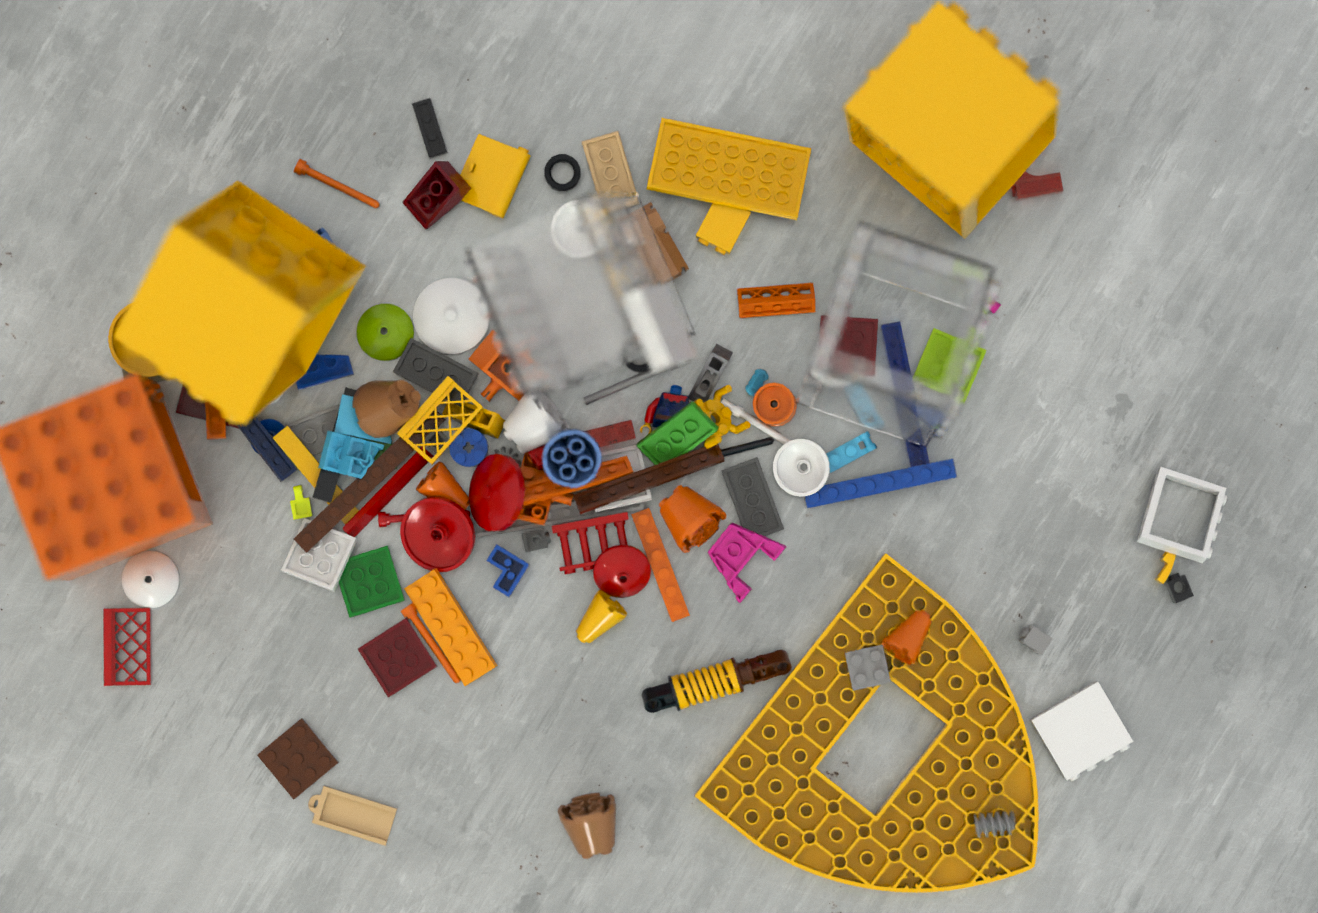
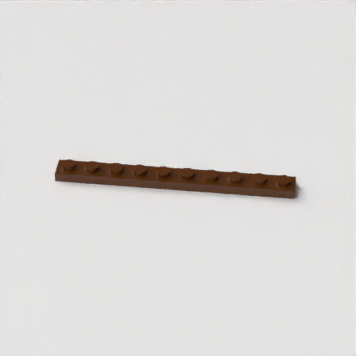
M435 418L426 419L424 430L435 429ZM437 418L438 427L446 420L445 418ZM414 433L409 440L414 444H421L423 442L422 433ZM399 437L373 462L362 479L356 478L293 540L307 553L415 449Z

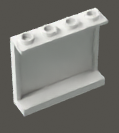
M667 284L639 289L623 297L653 372L666 366L681 365L697 358Z
M1098 681L1091 683L1030 719L1062 772L1063 778L1065 780L1070 779L1071 782L1081 776L1080 773L1084 770L1089 772L1097 767L1096 763L1101 760L1106 762L1114 757L1113 753L1118 750L1120 752L1127 750L1131 747L1130 743L1133 742Z

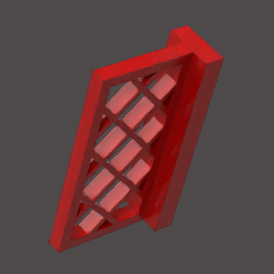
M150 608L103 609L104 686L151 685ZM115 612H124L129 619L120 626L115 621ZM127 612L135 613L132 616H130ZM138 612H146V621L140 626L133 617ZM130 620L139 627L132 635L123 629ZM115 624L119 627V629L116 632ZM140 629L146 634V640L141 645L133 638ZM120 630L129 636L122 645L115 640V635ZM130 639L139 646L131 655L123 648ZM115 643L119 646V648L116 651ZM140 648L146 653V659L141 664L133 657ZM120 649L129 656L122 664L115 659V654ZM130 658L139 665L132 674L123 667ZM115 662L119 665V667L116 670ZM122 668L129 677L125 681L116 682L115 673ZM142 668L146 672V681H138L133 675Z

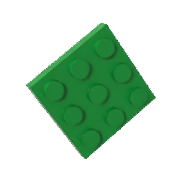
M388 545L349 558L339 580V586L349 618L405 601Z

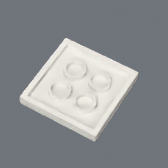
M636 445L601 452V463L627 456L633 473L645 469L641 450ZM650 489L596 508L595 512L652 500Z
M306 518L303 519L297 535L311 522V520H308ZM331 529L307 553L294 541L281 571L335 592L357 539Z

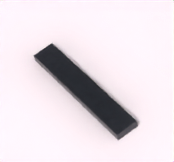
M345 387L343 395L354 397L357 390ZM337 417L332 432H335ZM321 469L312 498L331 503L340 473Z

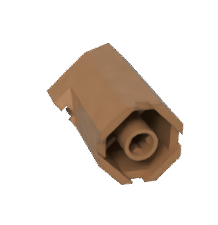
M651 202L618 220L619 226L654 286H659L658 283L662 285L667 284L681 276L683 269L685 272L689 270L669 232L664 233L666 226Z

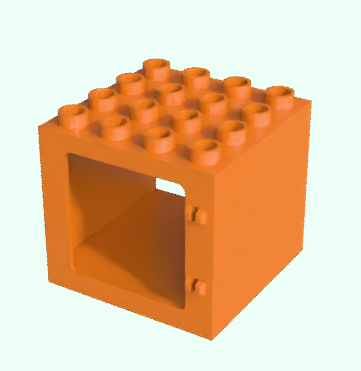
M136 373L0 427V463L46 580L71 581L213 525L158 382Z

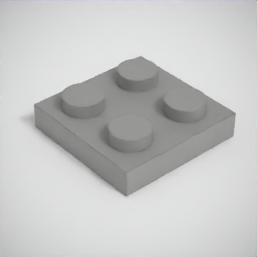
M883 645L845 652L853 691L891 683Z

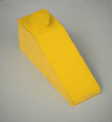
M464 403V414L473 413L477 406ZM446 404L442 412L443 415H448V404ZM450 404L451 415L462 414V406ZM482 408L467 426L498 439L505 420L498 413ZM451 417V419L463 424L462 417Z

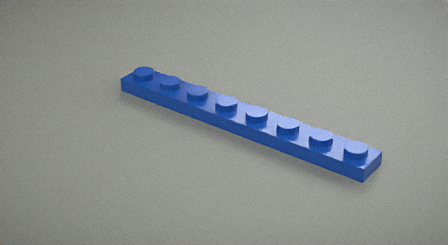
M954 458L824 485L818 492L805 496L807 508L957 478Z

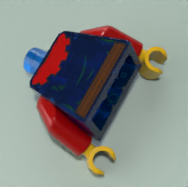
M672 385L670 393L663 392L661 397L655 398L647 407L644 418L645 424L640 428L641 433L645 426L649 428V433H651L652 427H659L690 403L689 396L681 395V386Z

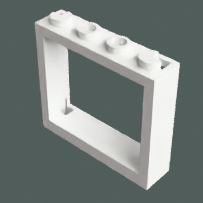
M1160 467L1154 478L1137 542L1203 563L1207 558L1210 559L1213 548L1210 547L1211 542L1215 541L1218 530H1215L1216 524L1220 523L1223 514L1220 512L1221 506H1224L1227 500V495H1225L1226 488ZM1165 479L1217 495L1202 551L1150 534Z

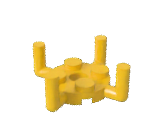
M730 385L715 391L713 400L710 399L704 403L702 399L694 401L709 418L711 415L715 417V424L719 427L718 431L705 440L704 446L706 448H711L722 441L721 436L727 434L728 431L739 434L750 428L748 421L737 426L731 424L732 412L730 408L725 407L721 403V397L732 391Z

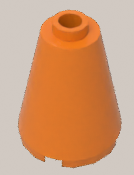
M440 461L427 472L428 475L425 479L422 478L416 487V490L426 497L437 496L450 499L464 510L469 506V497L445 464Z
M924 610L915 611L882 641L883 647L888 652L892 650L895 653L894 657L908 665L914 664L932 623L931 616Z

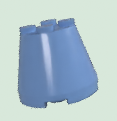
M567 429L556 433L546 443L542 456L543 466L546 474L553 482L570 488H576L589 483L596 476L601 464V452L597 442L588 433L577 429Z

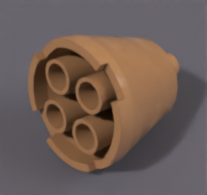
M403 380L370 381L360 386L353 398V408H355L359 420L357 423L366 434L374 438L391 436L416 414L421 396L411 384Z
M600 793L585 794L572 798L570 804L566 806L561 805L558 808L559 819L574 847L582 855L583 859L591 858L593 855L600 853L606 855L612 852V847L615 845L616 803L614 796L611 794L607 795V797L600 796Z

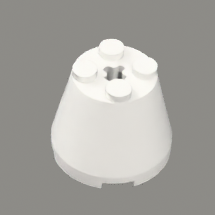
M534 386L525 392L503 423L504 435L509 441L513 440L517 444L516 447L522 454L545 445L556 433L570 429L565 419L561 420L562 417L556 405L541 390L536 392Z

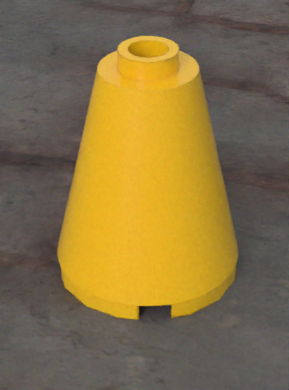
M602 590L595 594L576 629V637L583 643H591L627 616L624 607L617 600L615 602L611 600V596Z

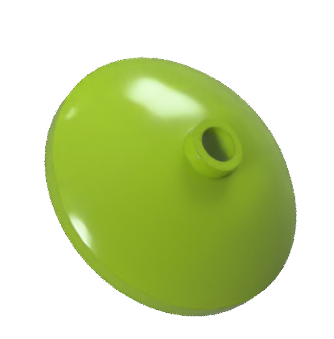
M378 304L366 310L360 317L356 331L357 340L362 350L368 356L380 361L394 360L401 357L410 339L414 338L413 323L409 315L400 307L393 304ZM387 328V334L382 335L381 329Z

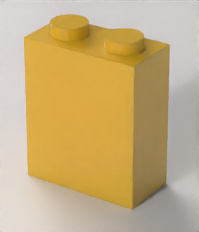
M712 203L696 234L697 242L707 247L709 244L716 247L715 251L722 255H725V253L730 255L751 212Z

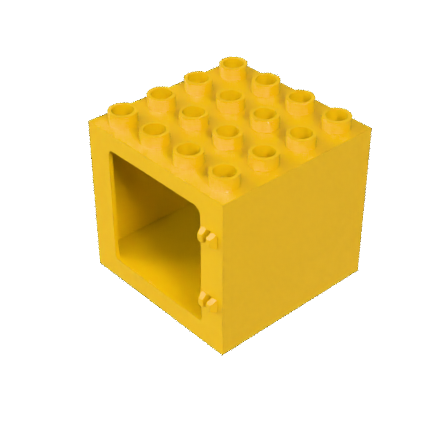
M937 1L919 23H912L908 27L909 34L878 69H871L868 72L869 79L843 108L850 142L961 237L966 239L1056 138L1059 100L1056 97L1060 92L1045 78H1041L1038 83L1032 80L1026 73L1030 68L1029 65L1016 53L1012 52L1007 58L1000 53L996 47L1000 42L989 30L981 27L978 32H975L966 22L970 18L969 15L958 4L951 2L946 7L940 1Z
M238 180L173 223L114 337L124 343L123 348L130 355L145 357L154 363L156 371L161 376L179 380L189 387L188 391L191 396L200 401H210L219 407L225 419L233 423L245 425L307 373L366 266Z

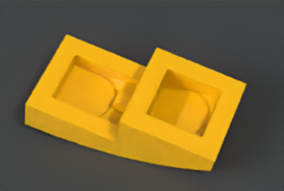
M1165 551L1159 559L1165 563V566L1154 579L1160 584H1164L1175 561V554Z

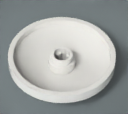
M444 278L428 285L418 296L413 310V323L420 339L431 349L447 355L461 354L477 346L484 338L490 321L489 307L484 295L473 284L458 278Z

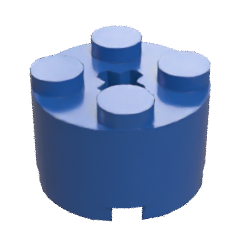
M465 428L450 444L449 451L456 463L470 468L478 466L487 457L489 445L481 432L472 428ZM467 443H470L471 446H474V449H471V453H468L467 450H464V447L467 446Z

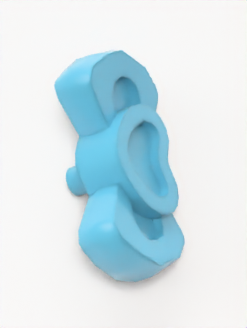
M755 370V374L745 387L746 392L750 396H754L758 389L763 386V381L769 378L765 370Z

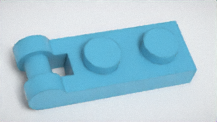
M868 431L826 453L830 463V473L877 448L876 444L872 443L871 435ZM861 441H863L866 446V448L862 450L858 445V443Z

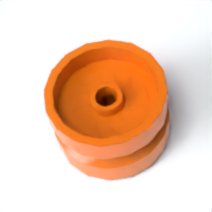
M768 383L760 387L755 393L753 409L757 417L766 425L779 427L784 426L793 419L797 410V402L790 389L783 384ZM774 401L776 403L778 402V405L775 408H773L772 402Z

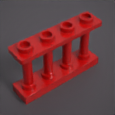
M624 512L552 526L553 534L557 533V536L560 537L565 567L559 568L560 571H564V574L576 573L575 569L583 567V571L593 569L595 561H591L586 534L588 527L595 526V530H598L601 552L609 548L605 528H607L606 524L614 523V526L617 527L620 545H628L624 528L625 521L629 520L628 513ZM576 530V533H579L584 563L576 565L572 564L567 537L569 535L568 531Z

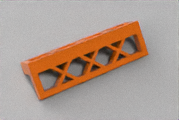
M813 283L737 289L739 318L816 312ZM810 290V294H801L800 291ZM782 292L790 293L789 295L785 296L781 295ZM769 293L771 296L763 297L762 294ZM749 294L752 296L751 298L742 299V295Z

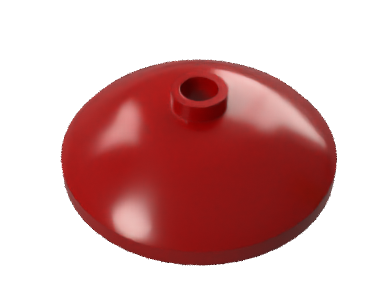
M617 545L606 549L598 556L593 567L594 581L598 588L607 595L616 598L630 597L639 593L647 585L651 575V567L646 555L636 547L629 545Z

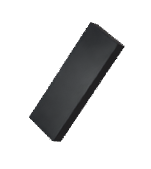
M428 98L412 103L429 159L448 153L431 99Z

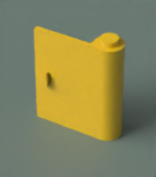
M478 134L460 174L471 187L461 201L504 219L530 160L529 150L520 146L516 149Z

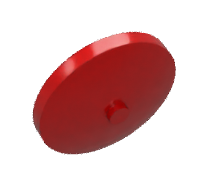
M492 454L484 458L473 473L469 487V505L474 520L481 528L495 532L506 530L516 521L521 512L525 496L524 477L518 463L513 458L502 454Z
M426 497L414 503L403 516L400 527L403 547L409 557L424 569L432 571L437 568L439 572L451 571L461 566L471 555L475 545L474 526L467 512L456 502L444 497Z

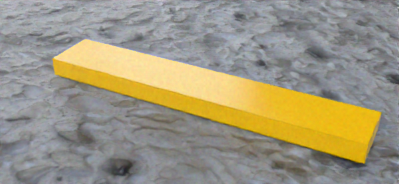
M287 425L273 439L315 488L321 470L318 468L319 462ZM336 485L332 501L343 492L338 485ZM356 506L342 519L345 525L359 511Z

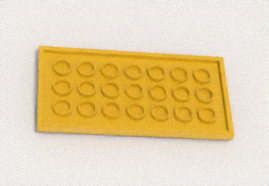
M662 118L647 190L797 220L811 148Z

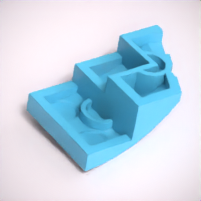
M342 395L335 427L336 433L392 444L390 436L374 438L366 434L357 423L359 420L355 408H353L354 397Z
M327 431L318 468L362 479L367 469L375 461L374 457L379 450H383L384 445Z

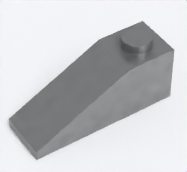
M718 344L715 345L688 399L692 401L702 399L703 403L709 399L733 352Z

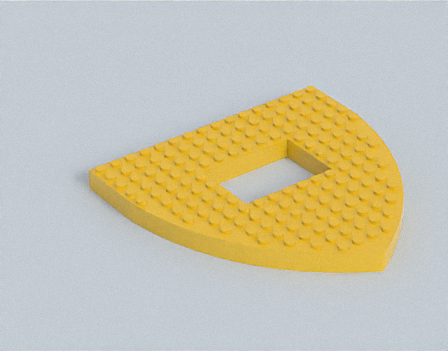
M886 553L872 568L694 795L766 852L815 875L862 888L911 893L949 891L1011 877L1032 869L1036 862L1039 814L1035 765L1026 727L1011 689L986 646L962 616L945 599ZM924 610L931 616L932 623L916 662L908 665L895 658V653L892 650L888 652L885 648L884 653L890 680L946 725L874 815L818 771L816 767L880 686L877 685L853 691L845 652L882 645V641L915 611ZM1003 811H1006L1008 816L1010 811L1014 812L1015 830L1012 831V835L1009 836L1007 830H1005L1004 836H1001L1000 832L997 831L996 837H994L990 831L988 837L982 832L981 837L978 838L975 832L974 814L978 819L980 813H983L986 818L988 812L991 813L992 817H994L995 812H998L1000 817Z

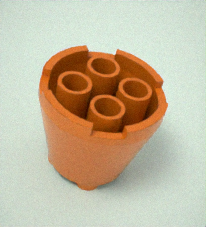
M679 485L674 489V494L659 503L661 508L660 514L677 546L682 552L689 553L691 547H700L717 532L720 520L726 519V513L721 507L688 486L683 487Z

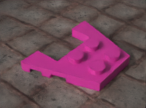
M731 523L710 548L708 554L719 572H722L727 585L736 595L737 601L741 603L752 590L751 587L738 577L741 570L759 548L775 561L786 549V546L735 523Z

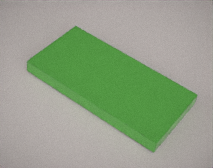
M691 401L640 440L636 446L656 465L689 453L718 431L719 427Z

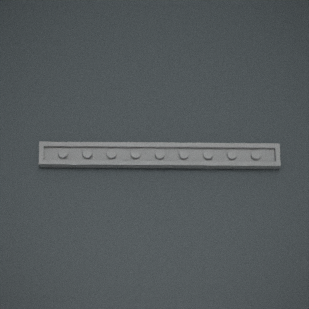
M575 501L571 503V506L567 504L551 505L545 525L516 519L509 528L499 532L487 531L481 528L474 519H471L475 530V538L643 510L644 505L643 502L599 512H595L594 509L583 514L579 513Z

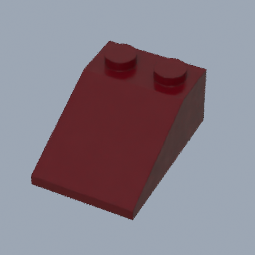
M435 161L402 203L425 229H428L456 206L471 187L448 161Z

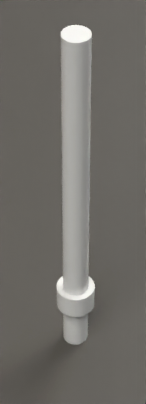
M725 398L722 400L721 403L725 407L730 408L731 412H733L732 415L735 417H741L782 444L791 441L745 412L743 407L736 406Z

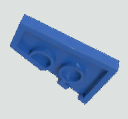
M316 355L307 373L296 382L298 390L354 375L349 356Z

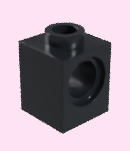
M1175 573L1168 576L1169 580L1165 582V585L1173 603H1178L1194 596L1185 575ZM1176 582H1181L1183 585V589L1179 593L1174 590Z

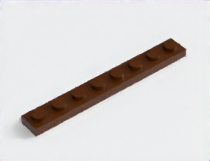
M719 444L711 448L703 447L574 494L573 497L579 513L583 514L722 463L725 459Z

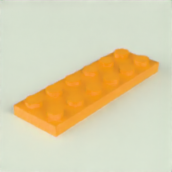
M437 568L404 588L464 686H467L498 666Z

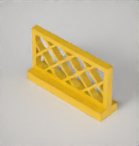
M447 376L397 434L433 465L481 411L483 406ZM454 388L461 392V400L450 401V392ZM472 402L477 406L473 413L464 414V403ZM461 403L462 414L451 415L450 404ZM440 404H448V415H437V407ZM448 417L449 428L438 429L437 418ZM451 417H462L463 424L460 428L451 427ZM435 418V429L424 430L426 419ZM449 431L450 439L447 442L439 443L438 432ZM425 432H436V443H425ZM414 433H422L423 444H414L409 439ZM436 445L437 453L431 459L426 455L425 446ZM418 446H423V451Z

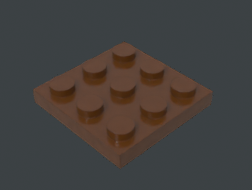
M303 718L257 755L293 800L339 763Z

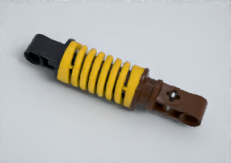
M776 650L775 652L758 655L751 659L746 658L743 662L738 663L733 657L723 661L722 664L716 663L715 668L713 665H709L708 670L706 667H702L701 673L699 669H695L693 673L688 671L686 674L687 678L684 673L675 676L670 675L668 676V683L643 690L642 699L645 710L650 713L673 706L678 711H681V709L690 707V704L693 706L697 705V701L700 704L704 703V698L707 702L711 701V696L715 700L718 699V694L723 698L725 697V691L728 695L743 693L746 684L754 685L759 681L788 674L792 666L785 650Z

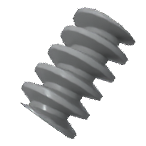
M1003 811L1001 817L998 812H995L994 817L988 812L986 818L983 813H980L978 819L974 814L975 832L978 838L981 837L982 832L988 837L990 831L994 837H996L997 831L1000 832L1001 836H1004L1005 830H1007L1009 836L1012 835V831L1015 830L1014 812L1010 811L1008 816L1006 811Z

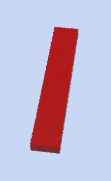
M425 448L426 455L432 459L434 456ZM416 452L342 529L348 535L356 537L428 461Z

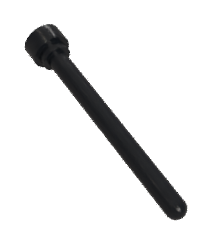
M768 437L721 449L723 457L772 445L774 439Z

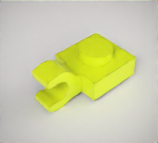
M302 485L294 486L293 490L296 500L290 501L293 520L313 516L310 497L304 498Z

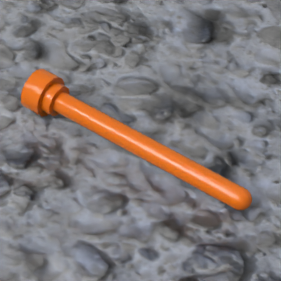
M298 160L293 171L300 176L301 174L304 176L307 174L374 208L379 207L380 203L377 200L310 168L306 161Z
M411 603L400 611L402 615L413 622L453 682L459 683L460 678L416 615L417 608Z

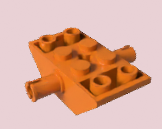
M492 330L468 358L491 378L489 385L480 394L483 397L488 394L486 399L490 402L501 388L520 401L525 392L532 386L536 388V392L542 391L551 378L528 359L529 353L538 342L529 335L519 348H515ZM513 364L514 371L506 373L505 365L510 366Z
M526 452L520 468L524 477V483L548 478L544 468L538 470L528 457V452ZM568 493L523 505L517 519L545 525L552 503L555 501L571 506L573 494Z

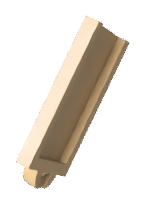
M323 786L321 795L312 796L308 803L310 811L315 813L312 823L386 846L397 812L395 807L328 786ZM318 800L317 807H314L315 801Z

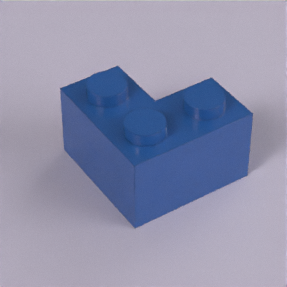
M496 544L486 560L502 570L493 588L508 597L512 595L530 564Z

